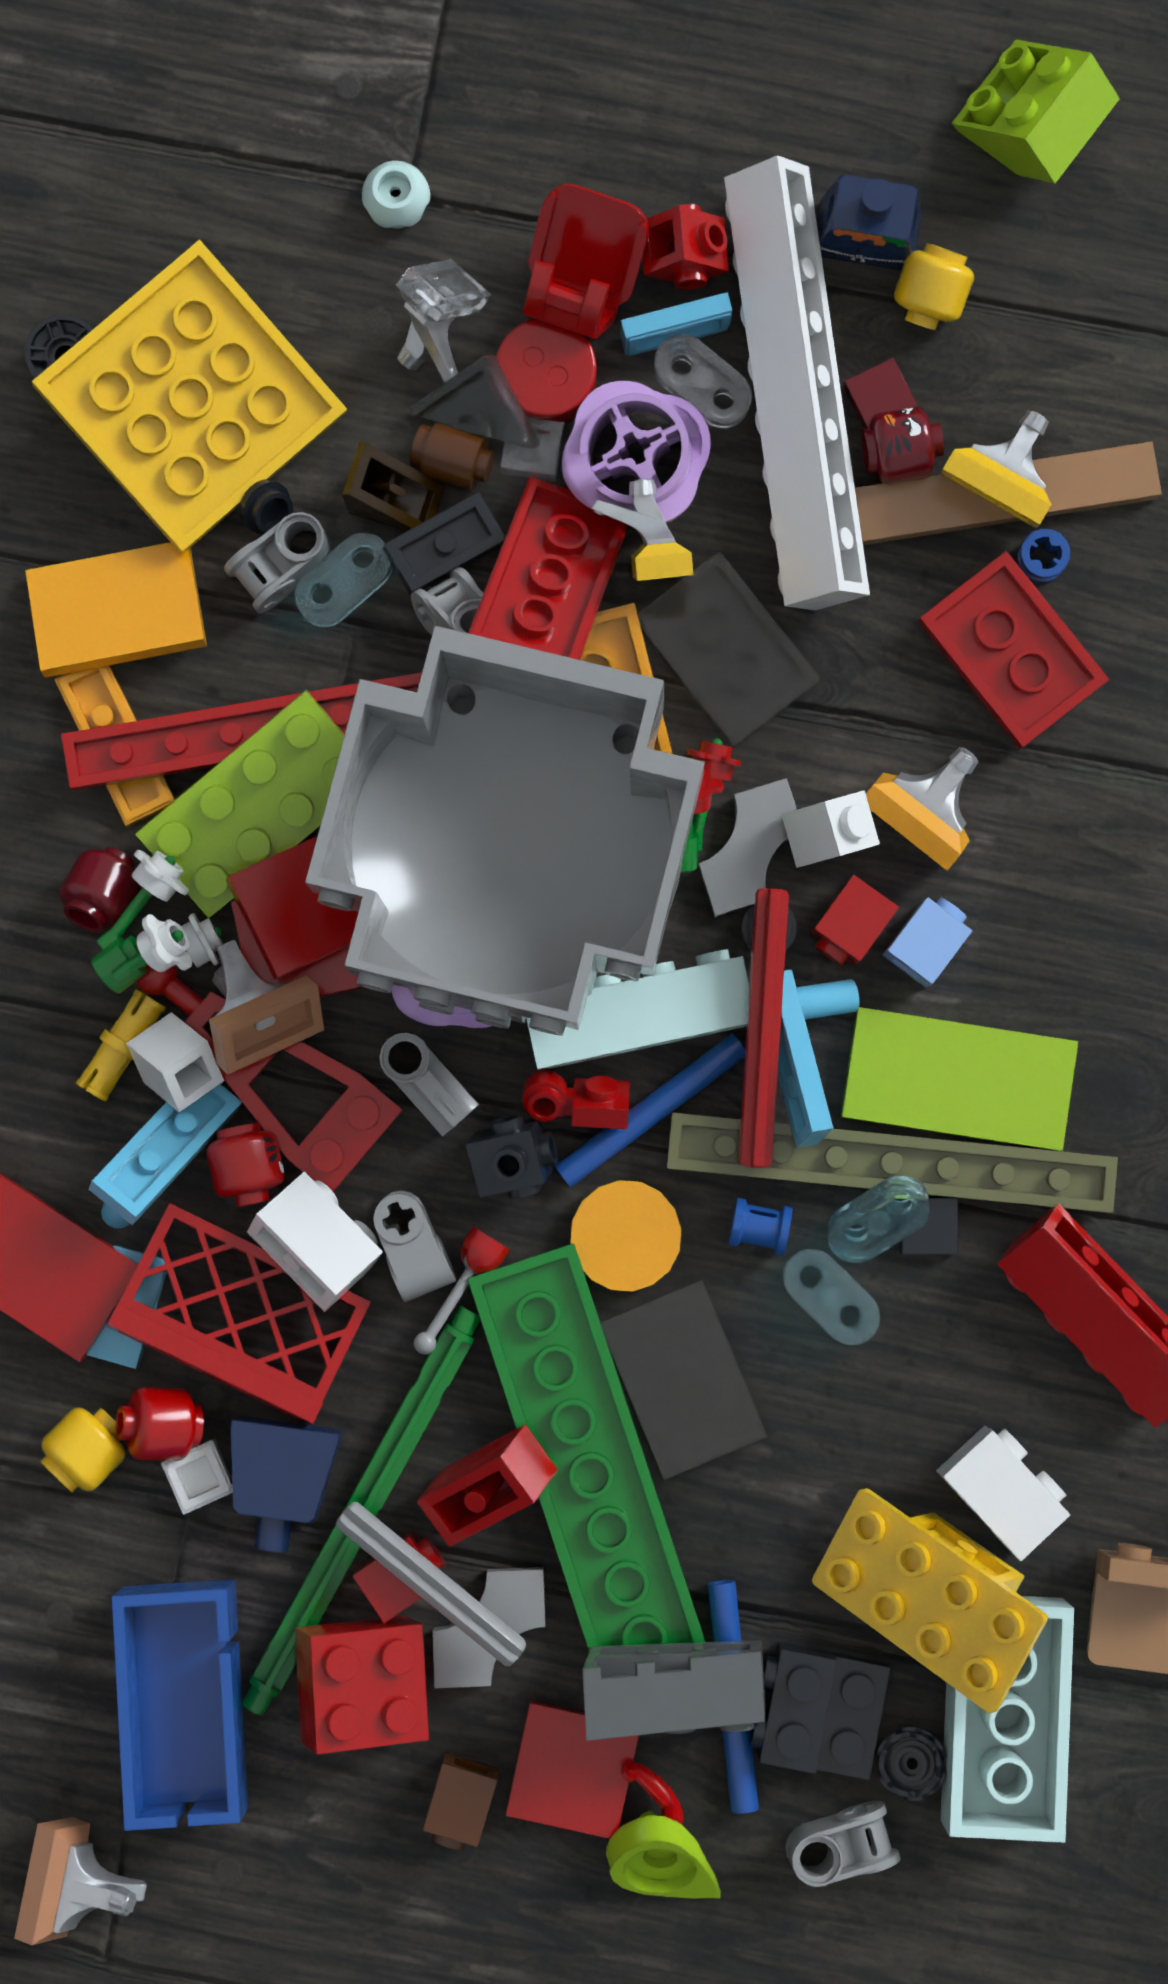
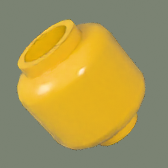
M929 243L925 244L923 251H912L911 255L905 260L894 291L895 301L900 306L908 309L905 317L906 321L936 330L939 320L954 322L960 318L974 281L973 271L965 266L966 256Z
M78 1407L70 1410L43 1438L41 1447L46 1456L40 1462L71 1493L78 1487L84 1491H93L123 1462L126 1453L116 1436V1421L106 1411L100 1408L92 1415L87 1410Z

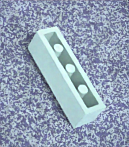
M728 950L710 952L696 956L697 966L675 970L674 961L659 963L655 966L653 976L642 974L643 978H639V981L621 982L620 978L610 975L596 977L592 993L586 999L579 1030L565 1027L563 1036L548 1034L530 1028L531 1018L526 1017L537 1070L557 1068L747 1027L750 986L743 956L730 959Z

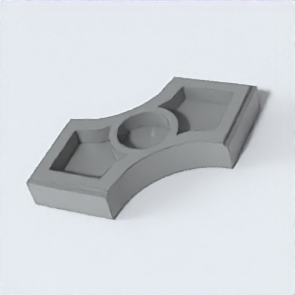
M787 778L734 794L733 801L736 819L731 837L717 854L698 864L714 918L755 905L757 889L766 888V872L769 862L776 850L788 841L781 814L797 810Z
M544 1567L488 1569L485 1589L479 1602L517 1634L530 1629L545 1627ZM453 1623L433 1628L434 1688L491 1686L496 1658Z

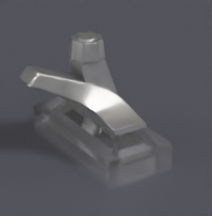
M452 259L408 267L396 284L405 300L404 307L408 310L411 318L406 343H404L397 359L409 370L416 371L425 361V356L430 354L445 383L459 381L460 377L448 342L449 325L457 317L480 312L491 294Z

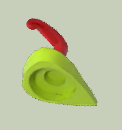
M629 1762L624 1765L621 1770L624 1780L629 1783L636 1780L662 1810L661 1816H658L654 1811L642 1813L639 1818L621 1826L611 1836L606 1845V1856L610 1865L612 1880L621 1888L644 1895L692 1899L721 1898V1891L712 1868L697 1840L683 1826L684 1811L673 1790L659 1775L645 1765L637 1762Z

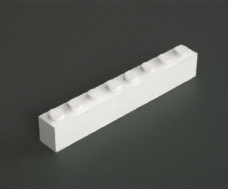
M777 155L724 177L727 195L725 210L732 230L734 245L733 266L738 275L742 301L740 317L746 330L749 351L748 372L753 381L757 408L755 423L761 436L764 457L763 478L768 488L772 514L770 529L776 542L780 570L778 573V585L783 595L784 606L816 611L868 596L870 591L809 167Z

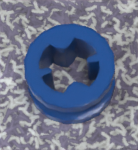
M1053 529L1033 531L1026 537L1017 553L1018 566L1029 580L1037 583H1046L1054 580L1062 573L1070 560V548L1067 540L1061 533ZM1038 543H1044L1047 552H1056L1057 559L1054 558L1051 561L1049 569H1042L1040 560H1031L1029 553L1033 554L1038 548Z

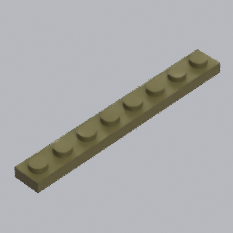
M672 1113L666 1169L1054 1207L1059 1203L1065 1209L1113 1213L1118 1157L832 1129L818 1145L796 1148L791 1125L774 1123L771 1165L765 1168H751L743 1166L739 1162L741 1119Z

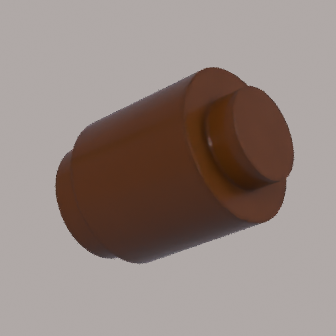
M435 423L433 427L422 424L415 435L410 454L411 467L420 469L421 473L434 480L471 491L476 488L479 481L483 483L488 481L495 460V451L488 449L487 437L441 423Z

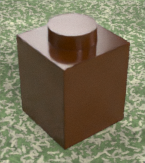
M445 1752L423 1831L432 1833V1840L447 1848L463 1850L466 1844L478 1847L498 1780L499 1768Z

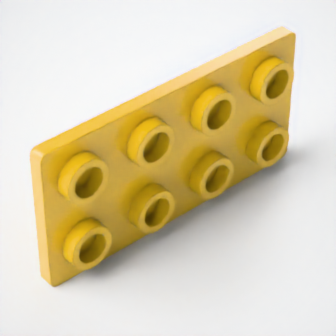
M868 1488L857 1492L812 1578V1583L988 1713L999 1710L1048 1621V1616L1045 1612L1016 1593L1025 1577L1019 1571L933 1512L910 1518Z

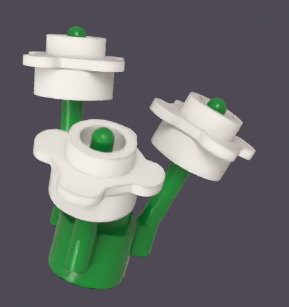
M138 849L134 853V856L141 863L132 873V877L142 888L113 927L97 939L98 944L103 950L91 959L92 965L101 980L118 994L133 983L137 984V980L147 973L145 968L147 965L158 972H165L174 965L185 971L192 966V961L197 968L209 961H212L215 966L220 961L216 951H218L217 948L220 945H223L220 939L222 930L219 927H214L209 918L199 922L195 913L190 914L188 917L190 922L182 926L171 919L165 922L159 921L149 914L142 919L144 931L139 933L137 938L130 935L125 940L122 939L123 933L152 895L168 902L176 891L183 895L189 892V889L180 881V876L184 870L176 863L173 856H166L159 851H156L152 857Z

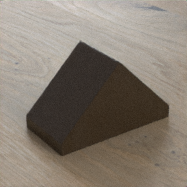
M359 442L342 496L349 514L407 532L436 516L445 486L371 444Z

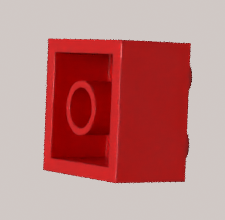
M401 1615L393 1617L385 1624L381 1618L295 1627L300 1734L303 1745L318 1755L429 1740L422 1623Z

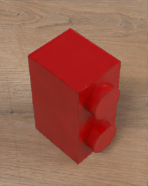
M524 1424L443 1468L417 1500V1503L446 1544L451 1547L533 1504L558 1469L527 1425Z

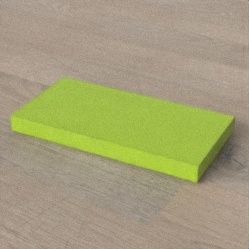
M859 1007L855 1016L840 1117L1046 1150L1063 1151L1078 1041Z

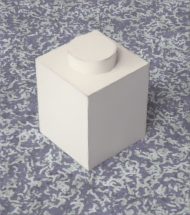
M865 790L781 814L796 868L880 844Z
M172 1012L126 1043L143 1082L178 1112L184 1110L224 1081L208 1041Z

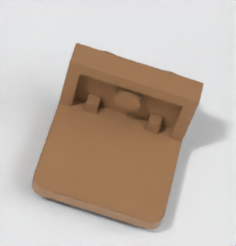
M1118 1543L1117 1551L1098 1549L1086 1655L1092 1663L1102 1666L1168 1674V1558L1151 1556L1152 1548Z

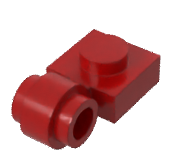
M540 1070L530 1075L525 1081L522 1103L525 1111L530 1116L542 1122L554 1120L558 1116L564 1117V1115L572 1116L571 1126L628 1129L630 1081L615 1080L608 1076H593L589 1079L574 1078V1088H567L566 1081L559 1074L552 1070Z

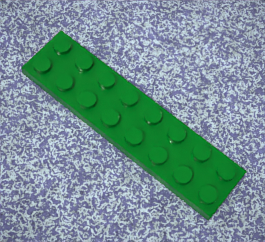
M569 1244L468 1278L516 1429L526 1424L558 1469L539 1495V1500L589 1652L591 1646L705 1642L575 1244Z

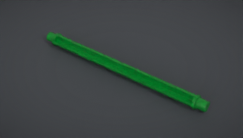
M460 1305L451 1324H445L436 1340L435 1349L429 1353L417 1380L409 1389L343 1511L352 1502H358L375 1517L378 1511L382 1509L436 1411L444 1391L449 1387L475 1340L472 1335L481 1320L479 1314ZM336 1524L249 1680L251 1686L242 1701V1705L255 1714L264 1715L272 1698H278L297 1663L295 1627L318 1625L360 1549V1546L340 1531Z

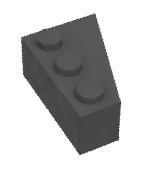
M762 1640L591 1646L583 1667L586 1741L656 1733L685 1734L694 1732L697 1729L720 1727V1730L725 1732H743L754 1729V1723L765 1722Z

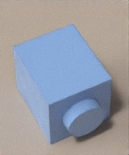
M927 897L920 903L883 952L882 956L923 987L927 988L935 982L973 930L963 924L967 916L955 905L943 898H939L935 903Z

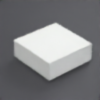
M215 1438L199 1445L197 1448H192L186 1458L181 1461H163L161 1463L183 1515L233 1493L232 1477Z

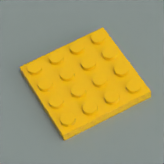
M200 239L32 381V386L181 554H184L240 505L242 497L249 487L260 480L271 479L347 412V408Z

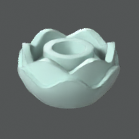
M388 161L377 166L368 174L362 188L363 206L373 221L384 228L399 229L415 225L421 219L426 206L430 202V189L425 177L415 166L403 161ZM399 190L401 193L398 197H393L391 192Z

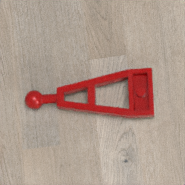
M147 965L145 967L147 973L137 980L136 986L142 992L149 995L163 994L187 1014L189 1018L184 1023L208 1041L216 1060L212 1036L205 1027L208 1025L209 1019L222 1010L226 999L210 992L203 1000L177 978L176 965L165 972H158ZM300 1041L283 1050L349 1087L299 1145L251 1086L253 1081L278 1052L231 1074H227L219 1067L224 1080L254 1118L260 1122L262 1128L276 1135L279 1149L285 1157L302 1172L305 1171L314 1182H323L333 1192L403 1111L402 1108L363 1075Z

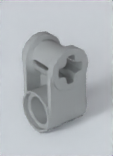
M304 512L292 513L284 517L260 538L247 544L235 553L224 566V571L229 577H237L254 599L252 607L257 613L261 614L283 601L297 585L328 561L331 553V541L315 517ZM301 531L316 533L317 540L311 551L305 554L291 552L290 544L297 533ZM255 569H258L267 581L265 584H262L255 575Z
M458 567L450 572L449 579L430 590L418 589L411 594V602L419 621L431 635L435 626L468 633L484 593L478 588L471 575L464 568Z
M403 1190L391 1192L385 1196L376 1207L373 1220L387 1255L386 1260L391 1275L403 1301L406 1303L456 1282L457 1279L440 1237L436 1235L424 1204L419 1197ZM398 1202L402 1210L413 1209L415 1216L408 1222V1231L402 1232L398 1224L388 1226L385 1218L392 1212V1203Z
M869 1801L856 1804L839 1813L802 1823L795 1827L788 1835L785 1847L786 1856L797 1877L807 1885L821 1887L857 1875L880 1872L900 1862L899 1850L891 1847L883 1816L887 1813L885 1802ZM866 1829L870 1837L871 1846H869L868 1839L865 1832ZM813 1842L826 1844L828 1852L822 1863L816 1866H807L800 1862L802 1850L807 1845Z

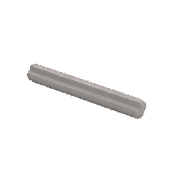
M352 1502L348 1505L336 1522V1526L340 1531L504 1666L509 1667L517 1661L526 1647L525 1640L362 1505L358 1502Z

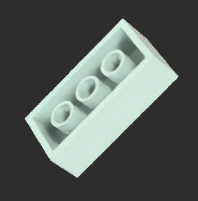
M1022 1596L1045 1612L1048 1616V1621L998 1711L993 1713L986 1712L946 1682L944 1749L946 1752L947 1775L942 1784L941 1822L950 1837L1065 1843L1074 1608L1063 1598Z

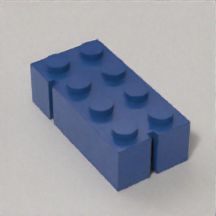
M236 1579L124 1586L112 1596L124 1831L177 1827L186 1813V1802H195L187 1815L188 1827L240 1823L248 1809L239 1642H228L238 1631Z

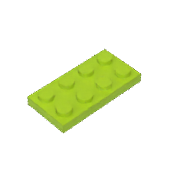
M306 689L146 823L135 835L153 855L156 851H159L166 856H173L176 863L184 870L180 876V881L189 889L187 894L203 913L210 918L234 898L226 882V878L229 875L298 845L321 825L345 734Z

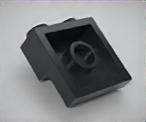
M778 1642L775 1657L766 1655L763 1665L764 1690L769 1691L765 1708V1722L754 1723V1729L751 1730L750 1746L758 1748L759 1762L813 1774L820 1770L870 1780L891 1668L889 1664Z

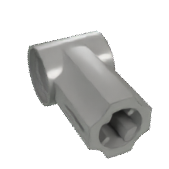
M410 1033L396 1034L390 1037L382 1046L379 1057L384 1073L394 1081L442 1137L479 1105L430 1050L425 1041L417 1035ZM399 1042H411L421 1052V1064L416 1071L410 1074L398 1073L390 1064V1051Z

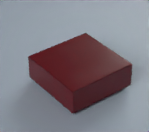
M894 358L845 380L843 388L864 429L869 428L871 418L877 413L912 407L917 408L918 406Z

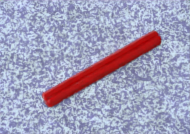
M777 888L757 889L755 893L739 1147L740 1164L751 1168L769 1167L772 1163L789 902L788 892Z

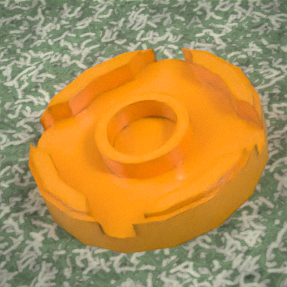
M618 1180L598 1187L581 1202L572 1220L571 1244H575L583 1271L591 1280L610 1290L633 1292L654 1285L670 1271L680 1252L681 1226L675 1208L660 1191L642 1182Z

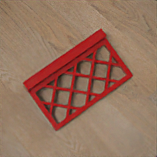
M169 1203L107 1327L310 1425L314 1423L323 1405L322 1402L371 1301L347 1291L338 1299L354 1308L345 1329L323 1336L313 1308V1304L316 1303L310 1299L308 1294L299 1285L298 1287L303 1299L302 1302L272 1311L262 1280L282 1273L288 1274L264 1249ZM174 1220L196 1230L202 1252L171 1262L164 1238ZM205 1235L223 1243V1245L209 1249ZM160 1249L164 1265L149 1269ZM230 1249H235L245 1254L253 1276L222 1287L212 1256ZM205 1258L215 1289L184 1300L174 1268ZM255 1259L274 1269L260 1274ZM167 1271L177 1300L176 1303L154 1310L134 1300L143 1279ZM255 1283L265 1314L234 1324L224 1293ZM218 1296L228 1327L209 1334L193 1329L186 1306ZM306 1308L316 1339L285 1349L275 1318ZM180 1309L184 1324L165 1315V1313ZM268 1320L278 1352L255 1359L244 1353L237 1331ZM230 1334L235 1348L215 1338ZM340 1337L330 1357L325 1342ZM316 1345L319 1346L325 1369L316 1388L295 1378L287 1355ZM281 1358L285 1373L265 1363Z

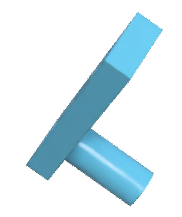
M791 969L784 971L778 1079L796 1148L818 1145L833 1129L805 1020L856 1012L859 1008V992L856 983L852 979L796 987Z
M219 1084L181 1112H178L166 1102L92 1180L88 1190L104 1202L101 1209L104 1222L113 1228H124L129 1224L133 1225L216 1135V1131L221 1130L235 1115L242 1101Z

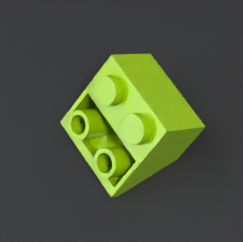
M1016 39L1002 53L999 62L980 87L970 95L966 105L952 124L959 133L1015 174L1055 184L1120 98L1091 52Z

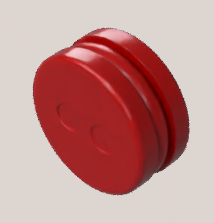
M531 319L510 331L498 349L495 360V377L499 397L505 408L516 419L527 425L538 428H554L575 420L583 400L596 388V358L593 348L585 335L538 319Z

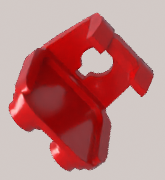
M566 183L559 185L550 191L541 206L528 259L532 276L523 315L593 339H597L607 331L616 320L620 304L628 301L635 289L647 246L650 226L640 208L629 202L574 184Z

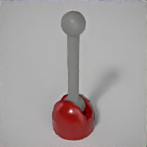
M472 1226L460 1249L461 1260L466 1269L426 1332H421L415 1337L414 1347L417 1352L429 1354L435 1349V1337L469 1285L468 1278L474 1277L475 1274H483L497 1269L510 1251L508 1248Z

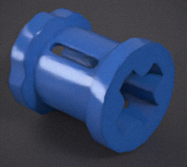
M737 1198L728 1245L737 1247L740 1243L770 1248L774 1250L775 1255L783 1257L787 1246L793 1207L784 1206L781 1210L749 1205L746 1199Z

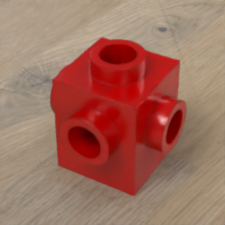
M683 204L647 218L650 227L649 238L643 257L645 276L672 282L675 288L679 290H696L705 287L708 279L729 271L727 235L723 217L703 212L698 205Z

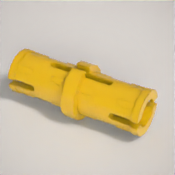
M135 989L132 998L110 1031L105 1029L99 1037L103 1043L75 1083L106 1102L131 1060H133L126 1043L155 1024L162 1012L164 1013L166 1007L138 989Z

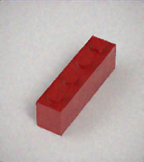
M1058 1203L1014 1239L997 1264L1005 1272L1010 1284L1018 1291L1026 1293L1044 1312L1048 1323L1056 1331L1064 1333L1078 1347L1088 1365L1097 1373L1103 1374L1122 1393L1129 1408L1135 1413L1143 1415L1154 1428H1157L1168 1419V1316Z

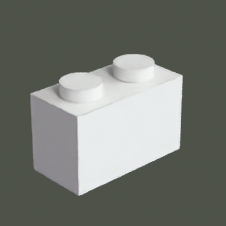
M305 1171L256 1214L247 1230V1233L324 1312L373 1267L383 1253L377 1246V1239L373 1232L364 1223L358 1220L353 1221L338 1206V1199L333 1191L321 1181L314 1182Z
M984 1425L941 1465L936 1472L1018 1560L1022 1561L1070 1516L1069 1512L1059 1503L1067 1495L1045 1471L1042 1470L1035 1477L1021 1461L1028 1454L1027 1451L1005 1428L997 1435L992 1429Z

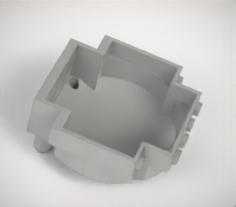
M439 626L434 627L417 692L360 679L305 881L313 893L319 894L318 903L339 910L359 912L344 965L351 974L358 976L356 984L384 993H391L393 984L406 987L410 990L414 999L420 1001L419 1006L424 1009L448 1015L453 1014L455 1006L469 1009L471 1013L476 1015V1021L499 1028L509 1029L511 1020L525 1023L526 1017L531 1018L530 1028L548 1034L563 1036L565 1027L579 1030L586 999L592 993L597 972L629 981H639L640 973L653 976L669 911L679 883L682 859L704 775L705 764L703 761L654 750L664 710V680Z

